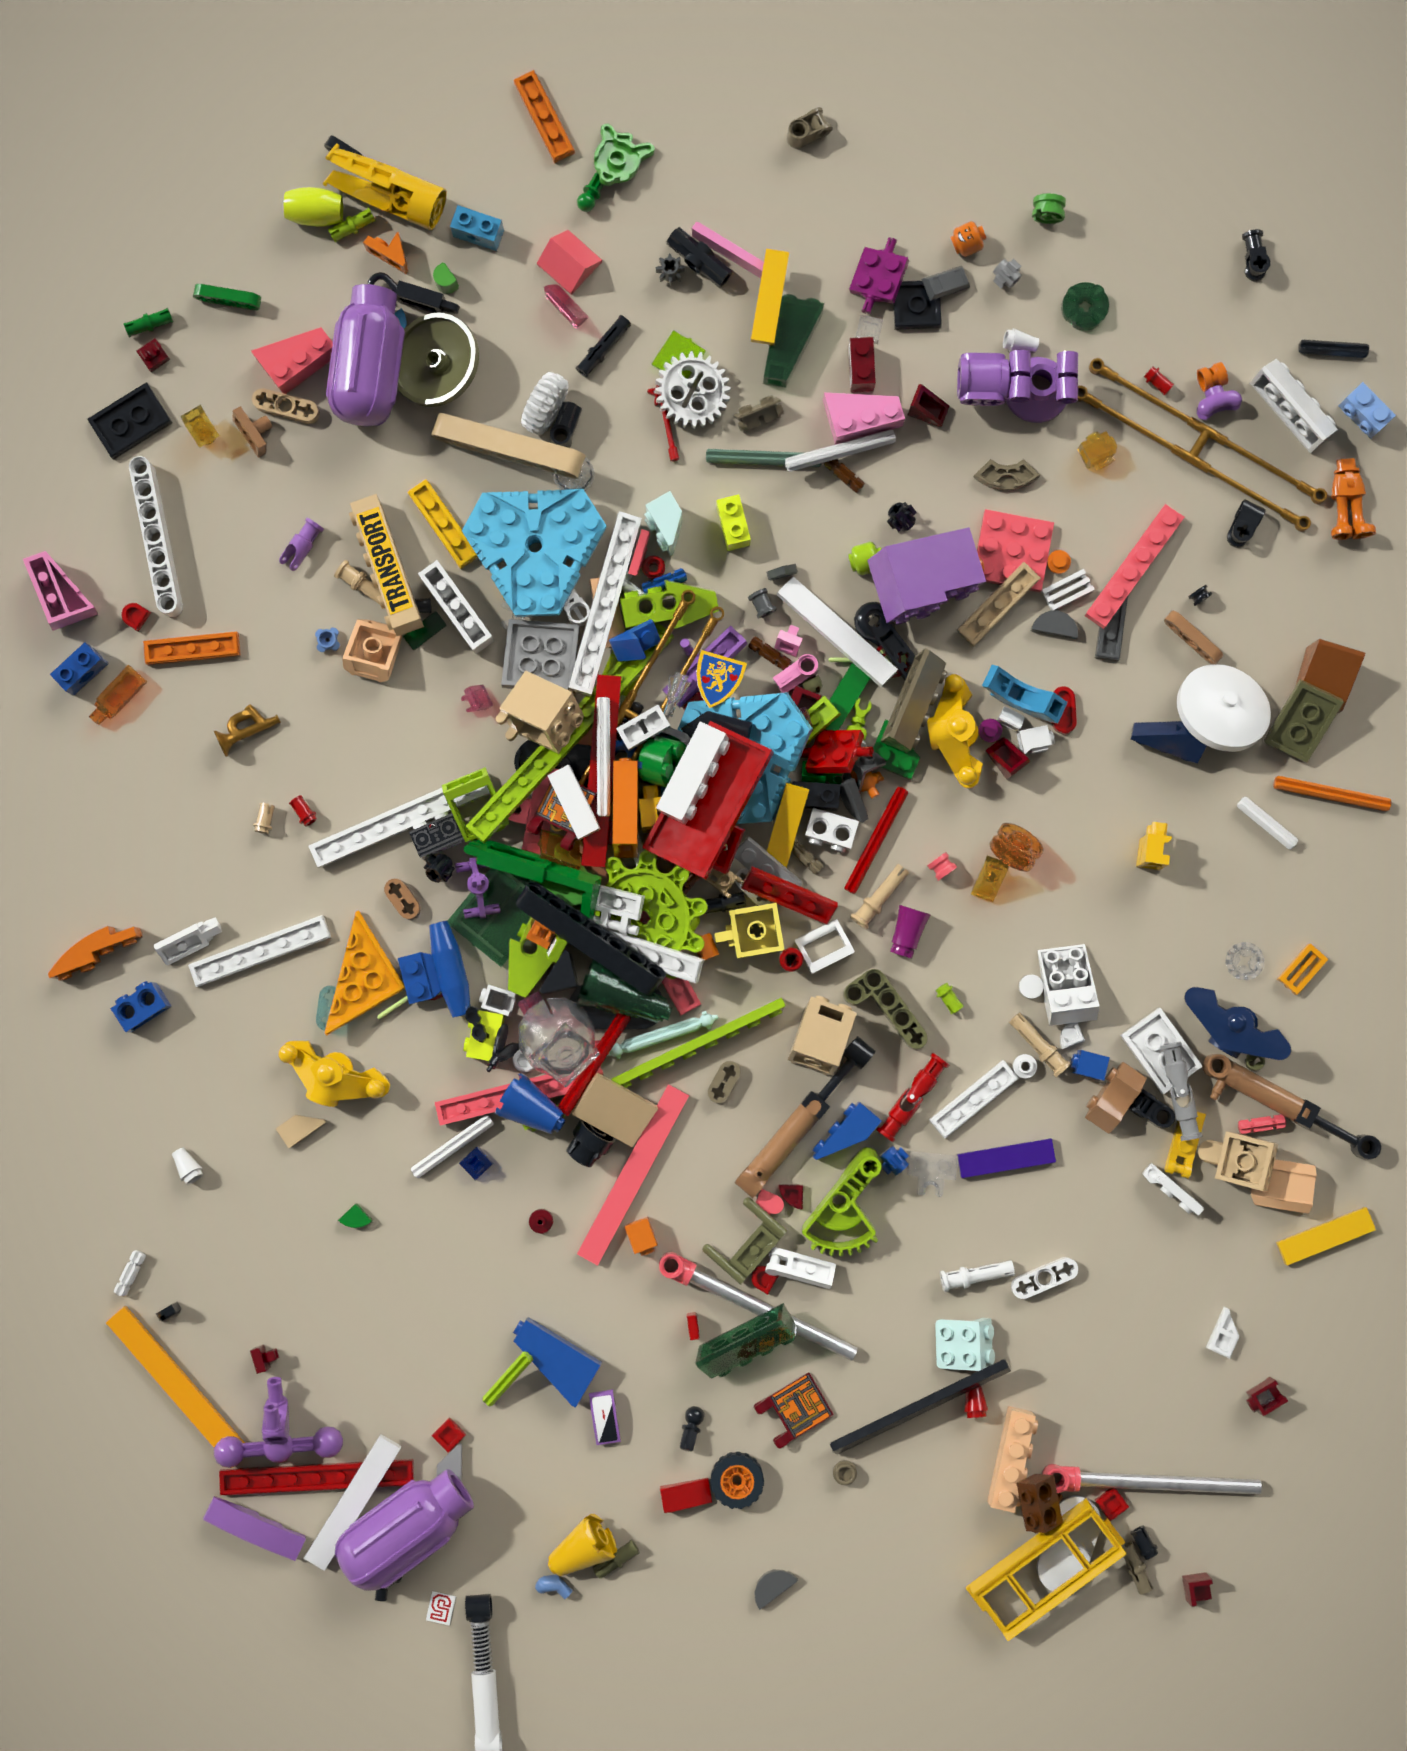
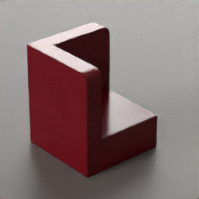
M796 685L791 696L802 714L822 697Z
M1206 1572L1182 1576L1185 1598L1191 1607L1197 1606L1196 1601L1212 1599L1210 1585L1213 1584V1581Z

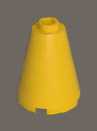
M596 1514L586 1516L549 1555L548 1567L553 1574L564 1576L615 1558V1555H613L617 1552L615 1539L609 1528L604 1530L600 1523L603 1520Z

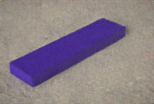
M1052 1138L957 1154L961 1178L1056 1162Z

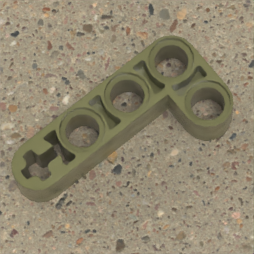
M871 969L866 971L844 988L843 998L851 1005L859 1004L871 996L908 1047L920 1049L925 1046L928 1040L925 1030L880 970ZM871 973L877 974L880 978V982L876 987L870 986L867 982V977ZM851 987H856L860 990V998L856 1001L848 997V990ZM886 992L891 993L894 997L893 1004L890 1006H885L881 1001L882 995ZM899 1012H904L908 1017L907 1023L903 1026L897 1024L895 1020ZM912 1023L915 1027L911 1028V1030L915 1034H921L919 1044L917 1042L911 1043L910 1040L913 1037L909 1031H906L905 1034L902 1031L909 1028Z

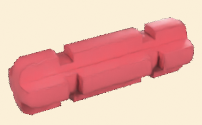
M1281 1114L1273 1115V1118L1265 1116L1252 1118L1251 1121H1248V1119L1238 1121L1240 1134H1249L1251 1131L1253 1133L1273 1130V1127L1276 1129L1286 1127V1119Z

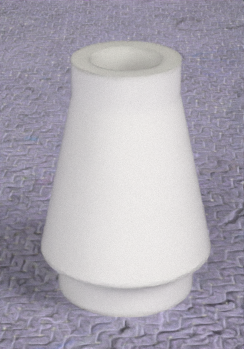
M1015 328L1006 330L1003 348L1008 349V352L1015 350L1037 351L1039 338Z
M184 1147L172 1153L180 1179L186 1185L194 1183L203 1176L202 1167L190 1156Z

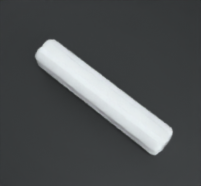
M1243 797L1238 802L1237 807L1287 849H1292L1297 844L1298 839L1248 797Z

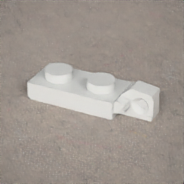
M216 917L204 923H196L154 944L155 951L166 965H170L208 946L213 936L222 932L220 923Z
M1150 1163L1142 1173L1151 1184H1162L1163 1186L1160 1190L1168 1197L1172 1198L1175 1195L1181 1201L1179 1206L1188 1214L1195 1212L1199 1216L1204 1210L1200 1203L1154 1164Z

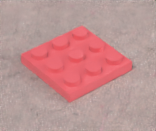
M985 509L977 553L984 562L986 582L1001 585L1025 562L1041 578L1030 591L1041 592L1054 522Z

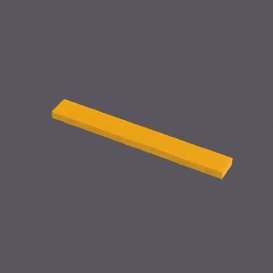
M127 1306L121 1308L106 1322L213 1447L216 1446L221 1438L227 1436L237 1437L242 1443H245Z

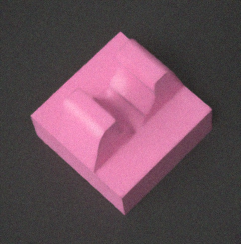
M790 625L788 632L780 630L774 648L796 657L803 639L797 636L799 628Z

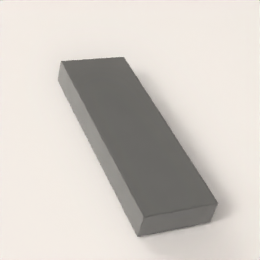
M1128 597L1104 629L1099 626L1095 658L1112 661L1120 660Z

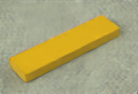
M766 249L751 342L774 346L789 252Z
M427 479L407 492L460 569L478 558L464 536L462 529Z
M786 783L767 848V852L786 868L809 793V789Z
M1363 1207L1277 1241L1276 1244L1285 1265H1290L1375 1231L1376 1228L1367 1207Z

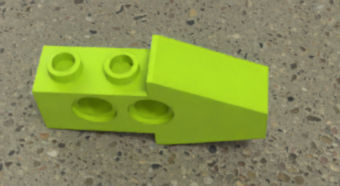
M664 580L665 590L658 586L648 588V593L638 594V591L625 592V597L620 598L624 626L626 628L638 626L650 619L654 623L666 620L672 621L673 614L681 601L682 593L685 590H691L695 594V602L689 605L674 629L710 615L711 609L718 606L716 592L670 580ZM689 593L684 595V600L687 602L693 599V596ZM666 596L674 597L675 604L673 607H663L662 601ZM643 600L651 601V610L641 612L639 610L640 602Z
M532 917L529 918L527 924L522 923L517 936L521 937L519 941L512 938L509 939L508 990L524 998L527 997L552 964V961L547 959V949L538 944L536 951L532 954H528L523 950L524 943L528 941L526 936L535 921Z

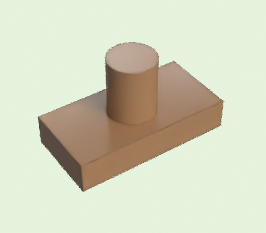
M241 406L234 409L232 420L256 456L259 458L266 454V443L260 434L272 428L268 417L265 415L251 422Z

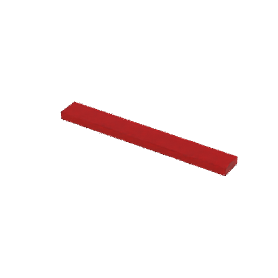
M597 674L588 789L597 793V698L608 697L610 699L611 805L613 761H615L616 728L618 726L622 677ZM596 796L591 810L601 829L583 839L581 865L605 867L610 816H598Z
M414 1459L393 1460L377 1487L404 1486L411 1480H414ZM363 1462L219 1470L220 1495L347 1489Z

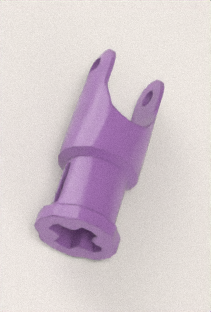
M308 517L299 534L294 535L279 558V562L285 564L296 553L295 558L290 564V570L292 571L298 569L312 549L313 541L324 530V528Z

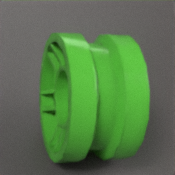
M1052 193L1040 194L1034 197L1033 206L1035 209L1032 211L1034 221L1043 224H1055L1064 220L1065 197Z

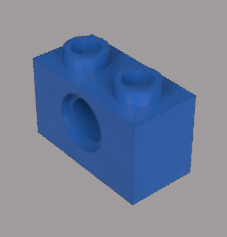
M84 642L50 675L67 693L74 696L103 670L108 663L92 646Z

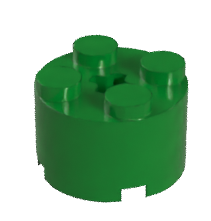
M661 736L647 740L639 755V762H642V770L638 769L641 779L666 788L687 748L686 744Z

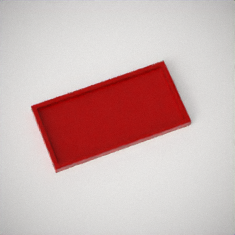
M712 721L708 725L726 733L729 737L728 742H730L727 753L724 756L721 755L718 761L719 768L715 776H710L706 784L708 785L707 792L702 799L699 798L695 806L697 807L695 816L692 820H688L685 825L660 813L642 847L644 850L704 880L709 876L774 754L772 749Z

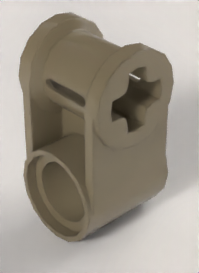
M817 107L790 123L787 142L791 147L802 148L815 140L827 136L832 131V125L828 124L823 116V109ZM799 131V132H801L803 135H802V136H796V135L793 134V132Z

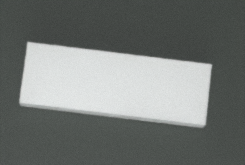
M567 765L549 774L548 778L577 838L581 840L600 830L601 828L571 766Z

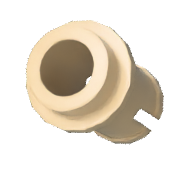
M260 803L257 821L253 823L254 831L269 834V830H272L270 825L275 806Z

